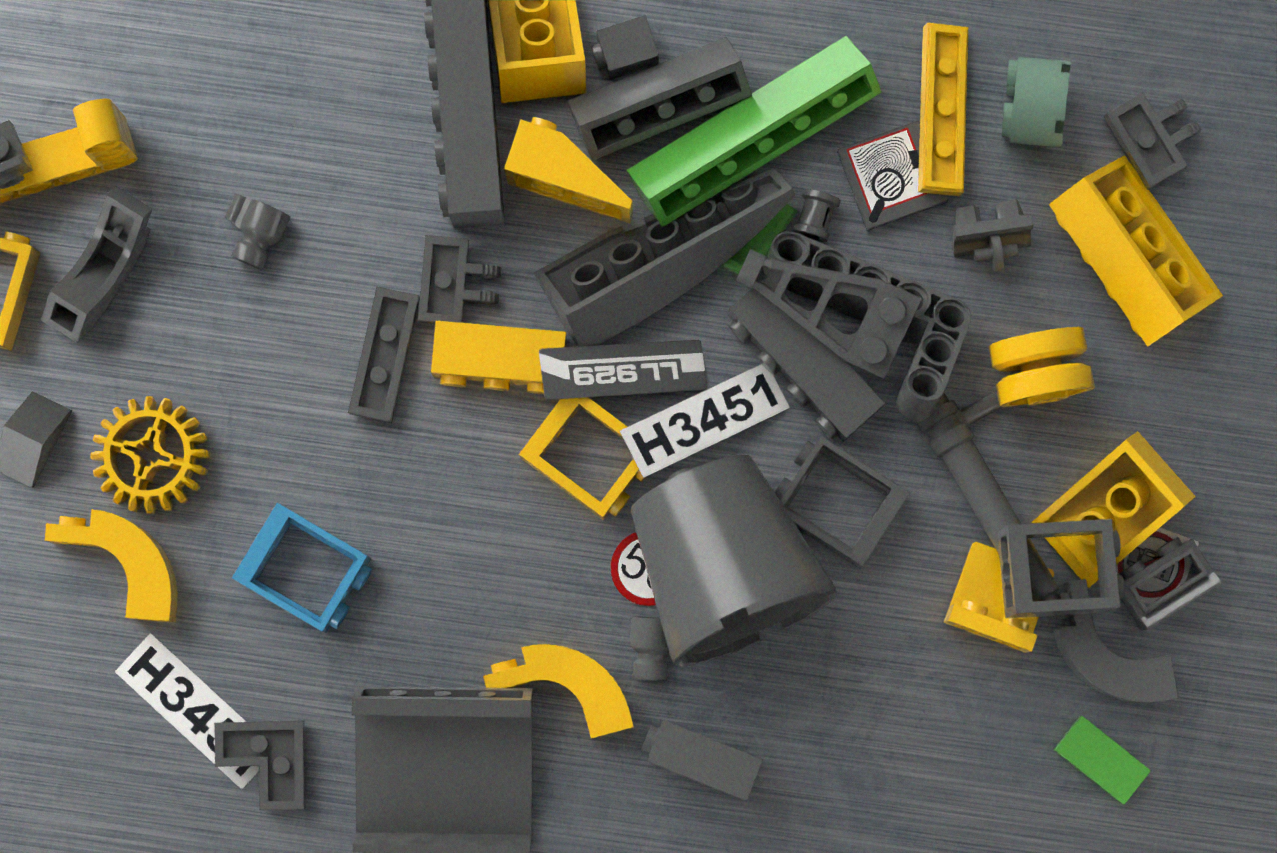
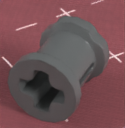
M804 189L802 197L805 199L799 222L794 224L792 232L816 241L828 242L830 234L827 230L833 210L839 207L841 200L825 192Z

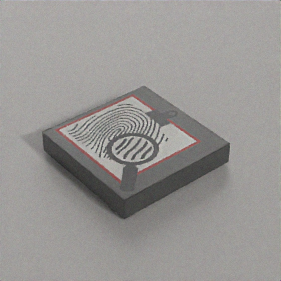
M919 120L839 148L837 151L866 231L945 204L949 200L947 195L918 192Z

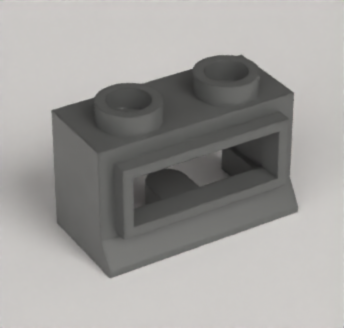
M1176 537L1156 550L1159 558L1145 566L1142 560H1139L1119 573L1123 577L1125 586L1122 602L1141 631L1152 628L1222 584V581L1214 573L1193 539L1182 543ZM1188 555L1199 574L1146 606L1135 588Z

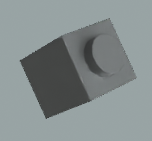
M646 15L596 31L598 44L592 45L591 49L598 70L606 68L610 80L659 64V54Z

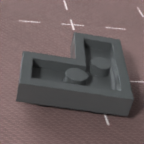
M304 721L214 723L215 767L259 766L260 810L305 809Z

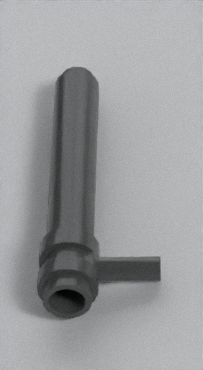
M997 392L959 410L954 400L949 401L946 394L943 393L931 417L917 423L923 433L928 432L933 440L930 446L937 457L944 459L999 554L997 531L1007 525L1021 524L974 444L972 439L975 435L969 427L970 424L1002 408L999 405ZM1027 538L1032 601L1059 600L1060 597L1056 592L1059 590L1058 585L1031 539Z

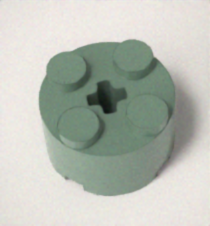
M1019 56L1018 61L1009 60L1006 95L1014 96L1013 103L1005 102L1002 137L1010 138V143L1062 148L1071 61Z

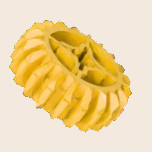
M146 396L144 410H141L139 403L135 399H130L128 401L130 414L126 415L121 408L115 407L112 411L119 421L114 425L112 422L103 419L100 424L109 431L107 437L105 438L101 435H94L93 437L94 442L104 446L103 451H94L90 454L92 460L104 461V465L94 469L93 474L97 478L109 476L100 487L103 492L108 493L118 488L113 497L114 503L121 505L130 496L128 503L130 511L137 512L143 500L146 513L155 514L157 500L160 501L165 511H171L173 504L170 496L174 495L179 502L186 503L188 498L182 489L187 486L194 491H198L200 488L197 482L191 480L193 473L201 476L207 475L208 470L205 467L196 465L197 459L210 458L208 450L196 449V445L207 441V435L205 433L192 435L191 432L200 424L199 420L193 417L183 423L188 410L180 405L171 414L172 401L170 399L164 398L158 410H156L155 398L152 396ZM146 421H154L153 426L148 427L142 439L138 441L122 440L125 434L134 426ZM168 423L177 430L182 439L184 458L175 456L167 451L166 439L168 435L165 434ZM154 444V450L164 458L169 459V461L158 459L156 463L151 461V465L147 466V460L131 450L143 451L144 448L150 450L149 445ZM118 452L131 457L134 461L133 476L136 479L133 487L124 480L119 471L117 463ZM172 469L179 471L175 478L165 486L154 490H147L148 483L153 482L155 475L160 470Z

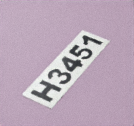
M761 364L622 429L620 433L644 478L790 407L774 376Z
M151 633L115 671L116 674L214 764V723L246 722ZM259 766L218 767L241 789L259 771Z

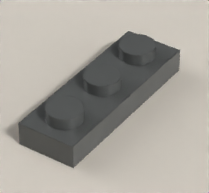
M376 287L348 409L350 415L392 424L420 301L419 295Z

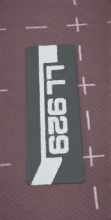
M700 340L545 348L539 350L546 400L707 389Z

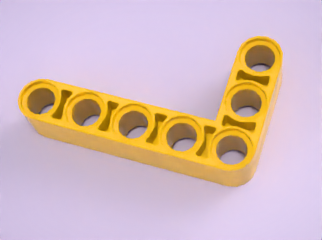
M110 99L91 100L73 108L77 124L76 128L22 143L33 170L23 174L24 180L8 188H0V204L122 168L136 162L138 157L126 117Z

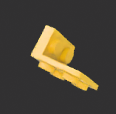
M973 542L943 623L1024 653L1032 652L1038 636L1034 634V630L1039 617L1005 619L999 554L993 547ZM1048 568L1052 577H1054V571Z

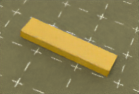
M926 23L923 26L918 192L949 196H960L964 193L968 27Z

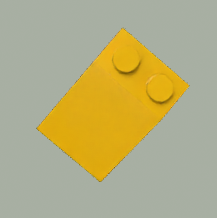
M488 0L501 103L587 93L585 55L576 0Z
M533 117L531 122L520 119L504 167L508 185L630 224L633 216L632 200L562 132L556 131V124L537 117Z
M1137 431L1122 442L1031 523L1112 519L1113 531L1116 530L1120 538V554L1116 557L1117 565L1196 496ZM1094 535L1044 537L1081 580L1086 579L1088 588L1099 580Z

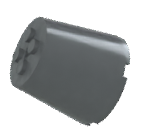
M749 455L724 457L695 468L687 467L676 471L668 477L669 480L644 494L631 507V515L669 654L674 665L679 663L680 667L701 664L759 643L762 640L758 633L779 623L786 630L821 610L837 595L836 588Z

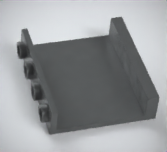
M356 686L352 696V716H355L356 834L353 841V852L530 853L532 843L533 688Z

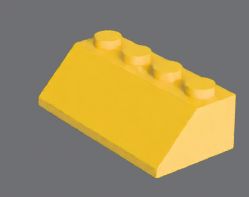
M1125 155L1082 178L1048 204L1055 213L1059 225L1069 233L1080 249L1084 261L1092 266L1105 285L1107 294L1117 302L1129 319L1132 330L1143 339L1147 347L1223 297V294L1150 190H1147Z

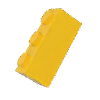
M436 321L431 374L435 378H441L440 384L444 386L466 387L467 380L484 382L483 388L489 390L509 391L510 384L527 385L528 393L544 394L539 350L566 347L567 334L564 331Z

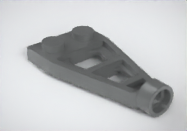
M750 249L736 279L737 282L759 291L843 360L881 378H885L922 300L921 297L881 279L766 258L767 256ZM762 266H766L768 269L767 277L762 281L756 280ZM801 277L817 282L822 286V295L813 310H806L787 298L785 290L792 278ZM846 293L860 296L866 300L868 310L858 331L854 334L842 333L827 320L825 307L833 295Z

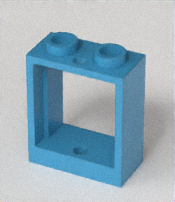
M276 503L232 579L318 630L327 633L331 626L335 629L339 628L350 609V606L345 604L353 588L357 591L363 588L373 569L367 566L371 560L369 556L281 504ZM291 524L354 560L321 617L258 580Z

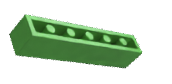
M845 36L753 92L752 96L740 100L629 168L627 172L641 200L659 224L664 227L882 93L871 63L853 42Z

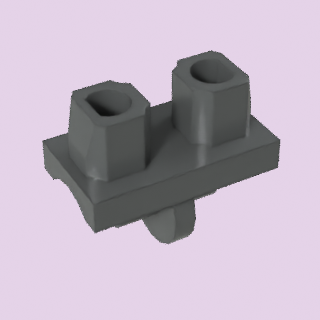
M1016 199L1001 201L996 204V219L981 221L979 207L974 205L957 208L952 237L954 257L974 255L975 262L990 260L994 272L1003 271L1004 258L1018 256V248L1031 246V229H1033L1031 214L1024 215Z

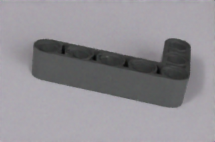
M788 231L776 235L766 258L881 279L922 298L904 336L905 339L918 345L897 396L896 404L899 412L911 421L919 422L930 418L945 391L971 323L972 315L968 306L957 298L801 234ZM781 257L788 258L791 261L784 260ZM764 266L763 271L766 276L768 274V269L766 266ZM801 277L792 278L786 287V290L817 303L823 292V288L819 283ZM846 293L833 295L826 305L863 321L868 310V304L864 298ZM929 357H933L937 359L939 362L933 361ZM915 391L925 394L926 397L920 396Z

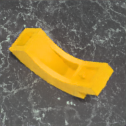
M91 509L90 527L85 526V518L60 516L59 524L46 523L44 541L54 544L101 547L112 553L119 560L125 570L128 582L125 618L176 623L178 592L172 565L159 543L142 527L113 513Z
M549 644L524 646L521 649L525 665L518 666L516 659L490 665L491 674L483 676L486 688H512L535 681H551L565 686L581 703L591 738L634 727L626 699L614 678L598 662L577 650Z

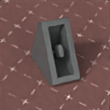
M32 391L3 426L0 438V472L34 488L72 410Z

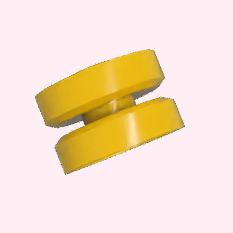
M1065 327L1033 332L1004 339L988 346L992 368L1003 372L1021 370L1020 373L1002 378L996 384L999 405L1001 407L1056 402L1095 388L1091 366L1084 363L1062 364L1064 361L1080 357L1087 350L1083 327Z

